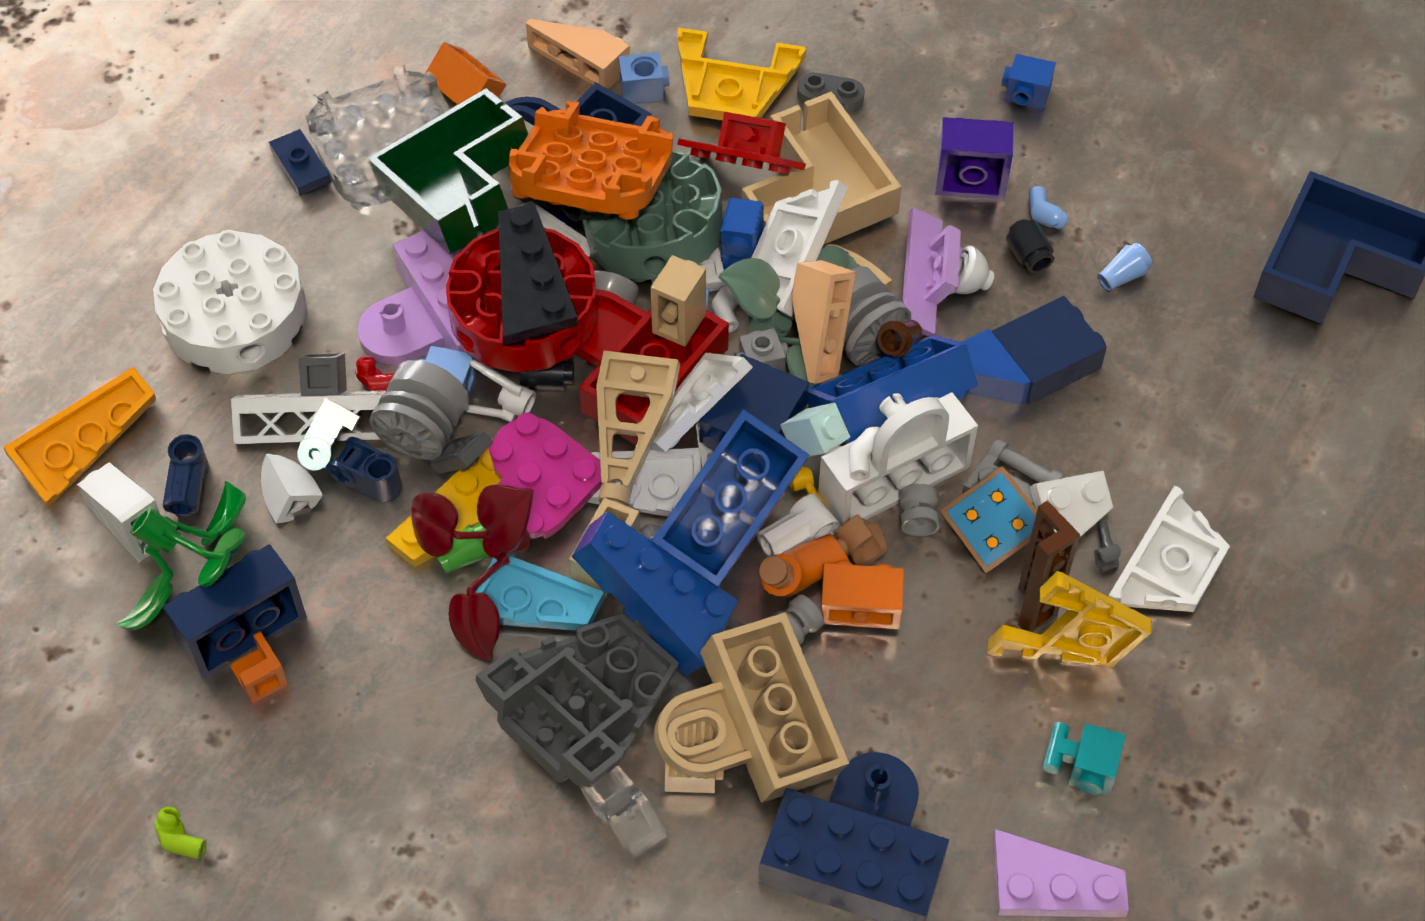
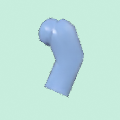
M1035 186L1029 190L1031 218L1048 228L1062 229L1068 221L1067 213L1062 211L1060 207L1047 202V193L1044 187Z

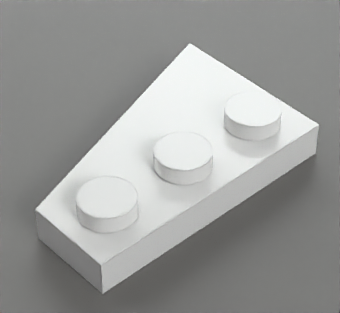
M705 353L675 391L674 400L652 444L651 450L667 452L680 441L681 437L753 368L744 357Z

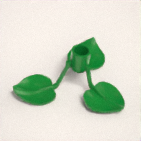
M225 481L220 502L206 531L173 521L150 507L146 508L139 515L130 533L147 544L144 552L153 557L161 568L162 573L157 575L131 613L116 623L118 626L127 630H136L146 626L158 615L173 588V584L170 583L173 572L158 553L161 550L168 553L178 543L209 559L199 574L198 584L202 587H209L218 580L231 562L232 554L237 552L246 536L245 532L239 528L226 532L245 504L246 494ZM179 531L201 537V544L204 546L212 544L219 534L224 535L219 540L215 550L210 552L181 537Z

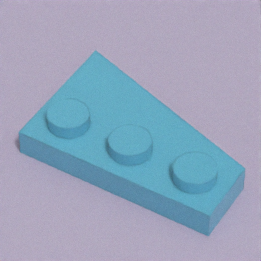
M513 556L509 557V565L501 567L476 590V593H484L491 598L499 612L500 625L576 630L579 627L593 623L605 600L604 591ZM493 558L487 569H489L497 561V559Z

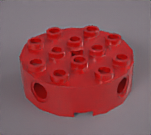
M499 228L473 239L453 259L446 284L451 330L464 351L488 367L512 372L549 369L555 364L572 357L591 337L598 316L593 263L578 243L556 230L544 228L576 311L578 326L504 346Z

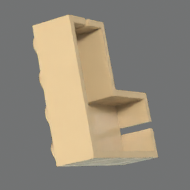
M832 91L804 102L803 132H800L801 108L799 105L771 115L770 120L786 123L779 157L806 163L805 171L790 168L789 175L779 173L742 188V199L761 201L763 203L764 228L777 201L788 197L794 198L801 192L809 189H814L816 192L829 189L830 182L834 180L842 182L848 186V189L824 244L899 213L902 186Z

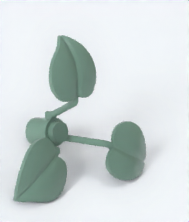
M834 245L823 247L816 260H823L849 270L858 267L854 258L849 255V252ZM757 258L743 259L730 265L720 273L718 278L730 289L741 308L753 318L749 323V333L775 328L780 342L785 341L786 344L793 345L787 350L786 357L790 374L808 381L800 339L785 337L792 327V320L790 316L777 309L780 298L776 294L780 288V279L770 264ZM809 382V388L819 383L813 384Z

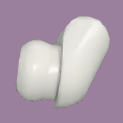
M722 286L713 298L711 305L714 314L729 323L730 333L739 326L733 312L738 302L727 286Z

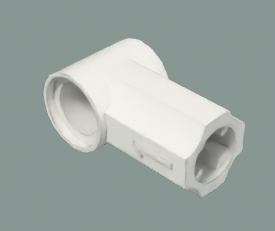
M809 494L797 501L788 515L757 533V540L761 545L763 553L768 558L828 534L834 535L833 530L839 527L840 524L816 494Z

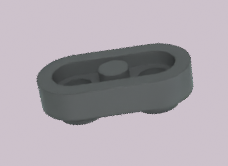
M808 73L803 75L798 81L797 97L802 104L831 91L847 113L859 110L864 103V87L855 79L821 73Z

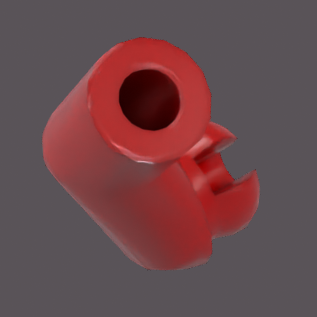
M371 356L358 358L356 361L357 369L355 370L357 379L370 391L387 390L394 373L383 374L375 366L376 360Z

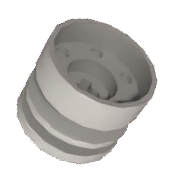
M859 266L850 269L855 271L856 274L843 352L846 353V356L855 365H864L885 355L877 341L881 326L891 320H911V311L892 292H887V286L868 267Z
M407 360L398 366L389 382L387 393L381 396L378 406L375 407L371 414L369 422L376 435L392 449L409 457L420 460H432L439 457L443 452L446 442L449 441L453 432L452 427L458 424L470 398L463 384L448 371L429 362Z

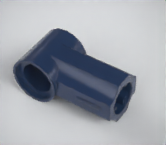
M183 434L175 437L168 446L170 463L163 508L165 512H170L176 516L190 517L191 514L198 513L203 477L207 474L209 464L199 438L194 435ZM188 456H194L190 460L182 461L184 458Z

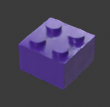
M943 117L936 162L935 195L1005 200L1013 157L1014 122Z

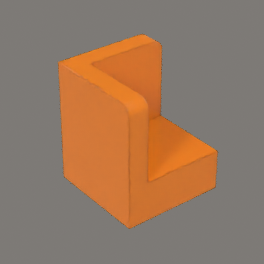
M261 631L253 635L258 649L230 665L232 672L252 704L288 685L283 667Z

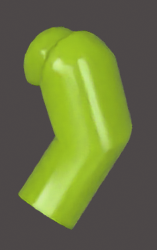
M168 806L160 809L157 813L154 827L161 847L173 854L201 860L207 847L206 839L186 835L180 820V812L176 808Z

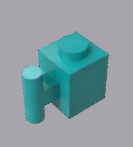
M1055 723L1043 769L1048 773L1057 774L1059 773L1062 761L1071 763L1073 768L1069 780L1070 785L1077 786L1087 794H1105L1109 796L1116 778L1126 735L1085 723L1078 743L1068 740L1070 727L1067 724Z

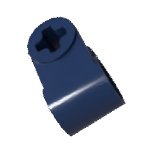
M349 437L345 441V449L337 459L331 460L326 465L328 474L335 481L370 496L376 501H391L402 490V482L394 457L356 437Z

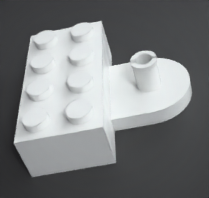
M953 392L941 398L926 397L909 404L905 403L899 393L893 394L895 403L890 396L883 400L879 409L888 419L880 427L874 438L873 452L869 456L870 477L866 480L858 481L850 477L849 449L854 441L844 446L838 445L821 457L818 494L829 511L838 520L840 526H843L856 514L867 520L900 503V491L909 485L927 484L934 486L970 468L978 425Z

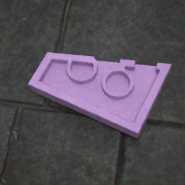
M995 829L993 840L998 915L1127 917L1129 906L1125 870Z

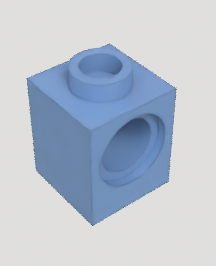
M659 52L619 56L622 97L634 104L664 101V87L670 85L668 66H661Z

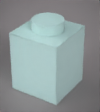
M836 403L805 409L780 425L786 439L810 454L809 457L825 454L850 438Z

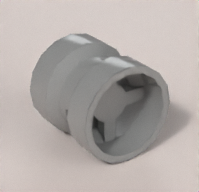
M913 484L903 488L900 491V506L904 510L901 514L902 531L907 535L915 537L936 533L940 527L939 514L935 511V508L938 506V491L936 488L927 484Z
M801 594L789 602L786 611H778L773 615L786 612L799 645L804 642V636L807 633H814L824 625V618L818 607L808 597Z

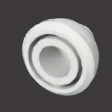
M972 245L962 248L958 272L960 283L954 293L966 295L974 293L979 289L983 291L988 290L993 283L994 272L989 270L988 261L985 256Z

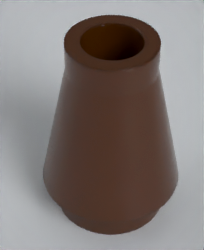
M915 320L888 321L879 329L878 345L885 354L891 357L904 356L909 352L914 343L921 338L922 327Z

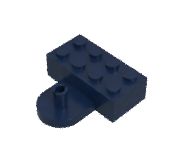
M879 752L865 753L849 761L850 764L839 773L830 801L788 788L785 789L760 861L758 883L875 921H926L950 839L911 827L917 807L919 788L914 773L903 761L892 755Z

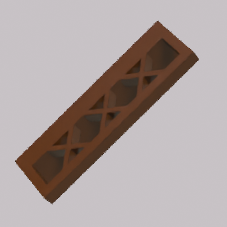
M1048 500L1038 506L1018 589L1025 596L1017 625L1022 630L1029 632L1036 631L1058 616L1060 607L1040 602V587L1056 571L1069 576L1080 538L1079 532Z

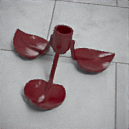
M493 484L485 487L478 498L477 516L480 524L486 530L476 532H459L455 530L458 523L457 509L446 497L440 494L422 493L414 497L412 501L411 518L414 534L420 547L427 554L435 557L447 555L452 550L453 538L458 540L483 539L482 545L485 553L489 557L497 559L489 569L468 586L467 595L462 593L456 594L451 598L449 604V623L457 641L472 655L483 660L493 659V650L500 632V618L497 607L491 598L484 593H476V590L501 567L509 565L510 556L523 553L529 548L530 536L526 528L533 499V489L518 488L504 484Z

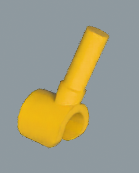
M802 467L790 485L791 490L796 492L805 489L807 495L816 494L824 503L814 486L812 471L808 467Z

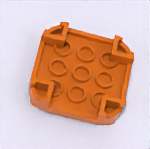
M566 101V109L549 112L544 107L538 109L535 112V125L519 150L511 148L509 182L512 186V195L517 198L530 197L547 201L552 205L582 208L587 212L617 214L620 218L627 220L638 217L639 210L645 208L651 202L671 165L673 132L668 133L660 127V119L652 116H647L642 126L579 115L580 102Z

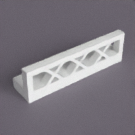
M387 390L344 391L339 395L301 396V393L237 395L231 399L234 444L302 442L306 434L303 432L308 426L310 427L325 399H329L347 410H354L353 413L357 414L360 410H374L378 406L381 396L387 393ZM285 412H294L305 424L297 433H286L275 422ZM303 412H315V414L309 418ZM256 413L267 423V426L259 434L243 435L242 414ZM265 413L278 414L273 419H271ZM356 426L353 431L341 432L336 441H346L349 437H356L361 440H379L380 438L374 431H362ZM270 428H272V429L275 430L278 434H265V433H266Z

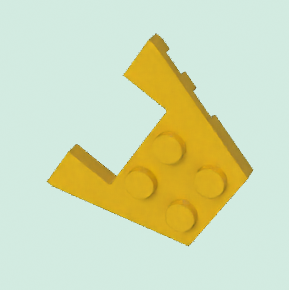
M679 27L677 30V42L688 114L691 116L723 121L724 112L762 118L806 57V47L776 43L770 68L703 58L708 42V32Z
M1056 571L1040 587V602L1064 608L1067 611L1043 634L1002 625L988 639L987 654L1002 656L1003 649L1022 651V658L1038 659L1043 653L1062 655L1061 662L1113 667L1151 634V619L1082 582Z

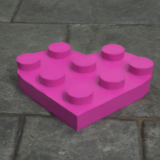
M523 413L516 420H512L503 426L490 445L489 452L494 471L500 478L498 484L533 489L531 512L526 528L531 539L544 536V539L561 530L601 488L600 460L556 425L543 418H537L534 414Z

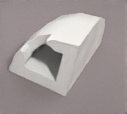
M265 455L261 472L262 494L275 523L294 520L292 514L301 510L306 505H309L311 509L315 507L323 494L308 471L296 462L280 455Z

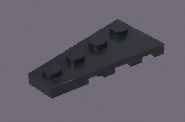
M535 203L499 211L504 346L578 326L576 311Z

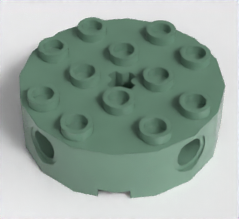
M672 150V161L651 202L645 208L639 210L638 217L627 220L620 218L617 214L593 212L590 218L582 220L591 256L607 271L636 282H643L647 279L656 280L672 255L697 264L708 259L721 243L720 231L725 215L722 205V191L715 171L706 163L701 165L699 162L690 160L689 154Z

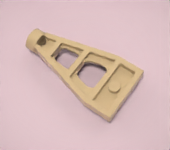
M612 351L603 352L596 385L602 483L598 499L600 503L603 498H607L627 507L629 506L634 482L674 400L680 369L678 359ZM619 395L648 397L650 399V406L641 422L634 424L620 422L617 419L616 399ZM615 434L638 436V442L631 459L613 458L612 447ZM614 480H619V481H621L623 484L621 485V484L611 483V482L614 481Z

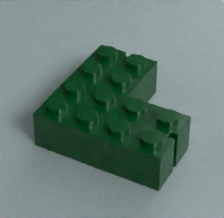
M486 88L368 157V161L380 191L448 253L452 254L458 249L467 246L473 239L478 238L477 232L482 231L485 234L499 225L498 212L507 210L508 206L500 183L491 176L509 166L511 148L519 150L528 136L523 117L507 104L504 105L501 99Z

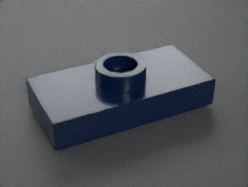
M301 129L269 141L272 153L299 196L331 183L330 174Z

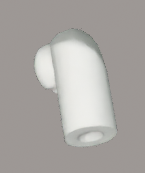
M880 427L867 428L850 446V477L852 479L862 481L870 477L869 456L873 452L874 438Z

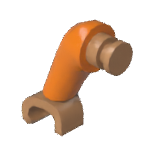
M856 514L843 526L833 530L837 540L832 534H828L786 550L781 554L764 559L759 568L762 585L769 594L776 597H793L823 579L824 563L850 562L847 557L849 555L855 565L865 566L881 557L887 550V544L883 538L885 534L877 523H871Z

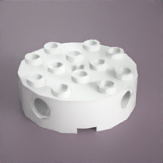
M225 230L218 234L206 235L196 241L187 242L162 267L153 289L155 312L161 321L165 340L178 358L190 365L193 362L198 366L209 367L210 372L232 374L256 370L281 357L292 345L291 340L299 332L300 327L303 328L307 317L305 294L300 282L297 264L283 246L258 234Z

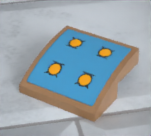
M1001 466L942 508L940 513L986 574L1029 543L1037 510L1006 469Z

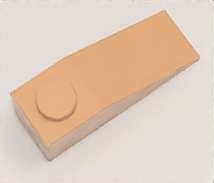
M529 19L526 22L528 47L591 85L596 82L609 89L620 79L619 56L630 55L629 45L621 38L614 37L606 31L534 19Z
M823 260L797 263L792 294V303L808 382L813 384L824 382L839 375L856 274L855 271Z

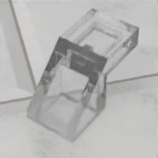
M618 765L591 787L579 785L596 816L610 823L629 857L636 859L668 836L649 800Z

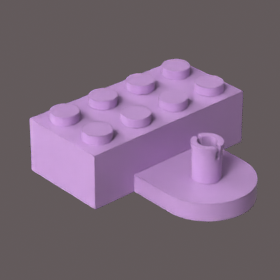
M425 231L392 244L397 271L408 289L374 303L362 314L358 323V336L365 354L382 364L400 365L407 360H416L427 355L430 346L441 348L445 346L446 349L465 352L452 333L446 296L449 269L453 259L464 248L450 254Z

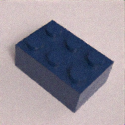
M270 544L260 550L249 552L241 561L226 569L211 586L202 587L199 585L189 592H182L175 596L170 603L163 606L179 646L202 679L256 648L254 634L261 631L266 641L307 617L295 577Z

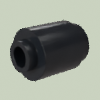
M1022 219L1015 222L1009 228L1006 241L1022 268L1028 269L1030 273L1035 274L1044 271L1054 262L1053 247L1037 221Z
M568 359L555 364L549 369L520 372V385L529 386L530 390L565 392L567 384H573L574 362H568Z

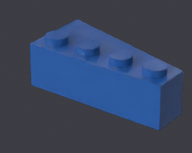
M609 511L588 526L571 556L607 595L611 593L625 608L623 612L633 622L637 620L652 636V639L679 662L678 670L684 677L705 666L700 651L712 635L723 631L738 602L736 598L720 587L716 588Z

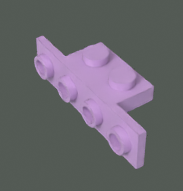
M913 207L909 211L902 303L911 311V320H915L921 325L922 334L929 337L935 335L937 305L949 294H953L960 283L958 272L959 259L962 254V247L960 246L961 230L948 225L942 231V220Z

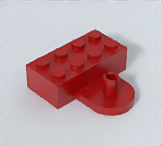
M596 289L598 316L591 337L575 353L597 367L579 386L581 413L598 422L596 385L604 351L678 359L680 369L676 391L705 353L724 355L728 350L729 323L706 310L705 317L684 347L652 333L651 308L645 312L612 292ZM619 395L616 399L617 419L620 422L638 424L643 420L650 406V399L648 397ZM618 434L634 445H637L638 436Z

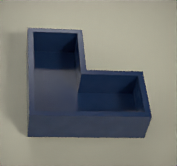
M1310 171L1266 262L1253 298L1321 324L1326 317L1345 273L1415 299L1425 277V213Z

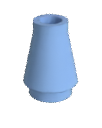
M1134 243L1132 246L1125 245L1106 268L1097 274L1098 281L1105 290L1110 292L1118 286L1146 275L1148 269L1153 264L1152 259L1142 245Z

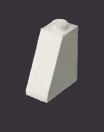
M110 462L99 470L89 473L84 480L77 484L85 504L135 560L140 563L150 556L144 552L147 544L133 536L130 531L136 519L146 508L150 507L160 514L156 501Z

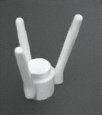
M476 360L470 362L473 368L503 386L498 397V404L502 405L503 408L501 410L468 404L464 412L498 417L508 422L514 420L516 416L531 412L536 400L535 391L514 383L482 362Z

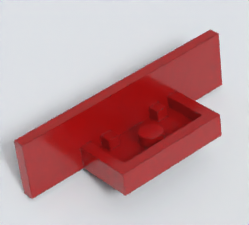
M724 112L718 146L678 138L677 145L691 148L689 155L710 159L711 152L716 153L715 160L736 164L737 157L743 158V166L758 169L763 168V163H769V171L788 175L790 168L805 171L806 163L779 158L786 123Z

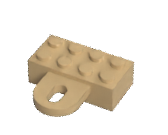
M786 612L712 635L701 649L700 654L713 684L674 697L664 707L655 724L654 736L657 749L663 760L671 768L687 776L703 777L745 763L761 803L783 796L786 788L798 791L835 778L850 764ZM698 722H706L712 726L715 737L711 741L693 747H684L676 739V730Z

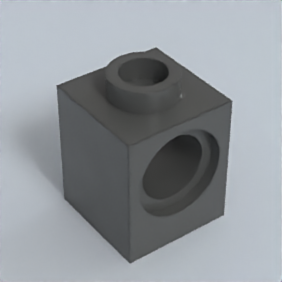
M345 353L307 354L299 358L301 396L339 395L347 390Z

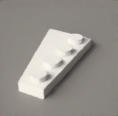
M700 448L669 449L667 452L650 450L632 487L628 507L639 512L668 517L701 470ZM614 451L612 456L613 458L629 460L632 458L634 451ZM591 452L600 460V452ZM614 480V481L611 482V483H617V484H621V485L623 484V483H622L621 481H619V480ZM600 489L592 496L588 503L601 504L598 501Z

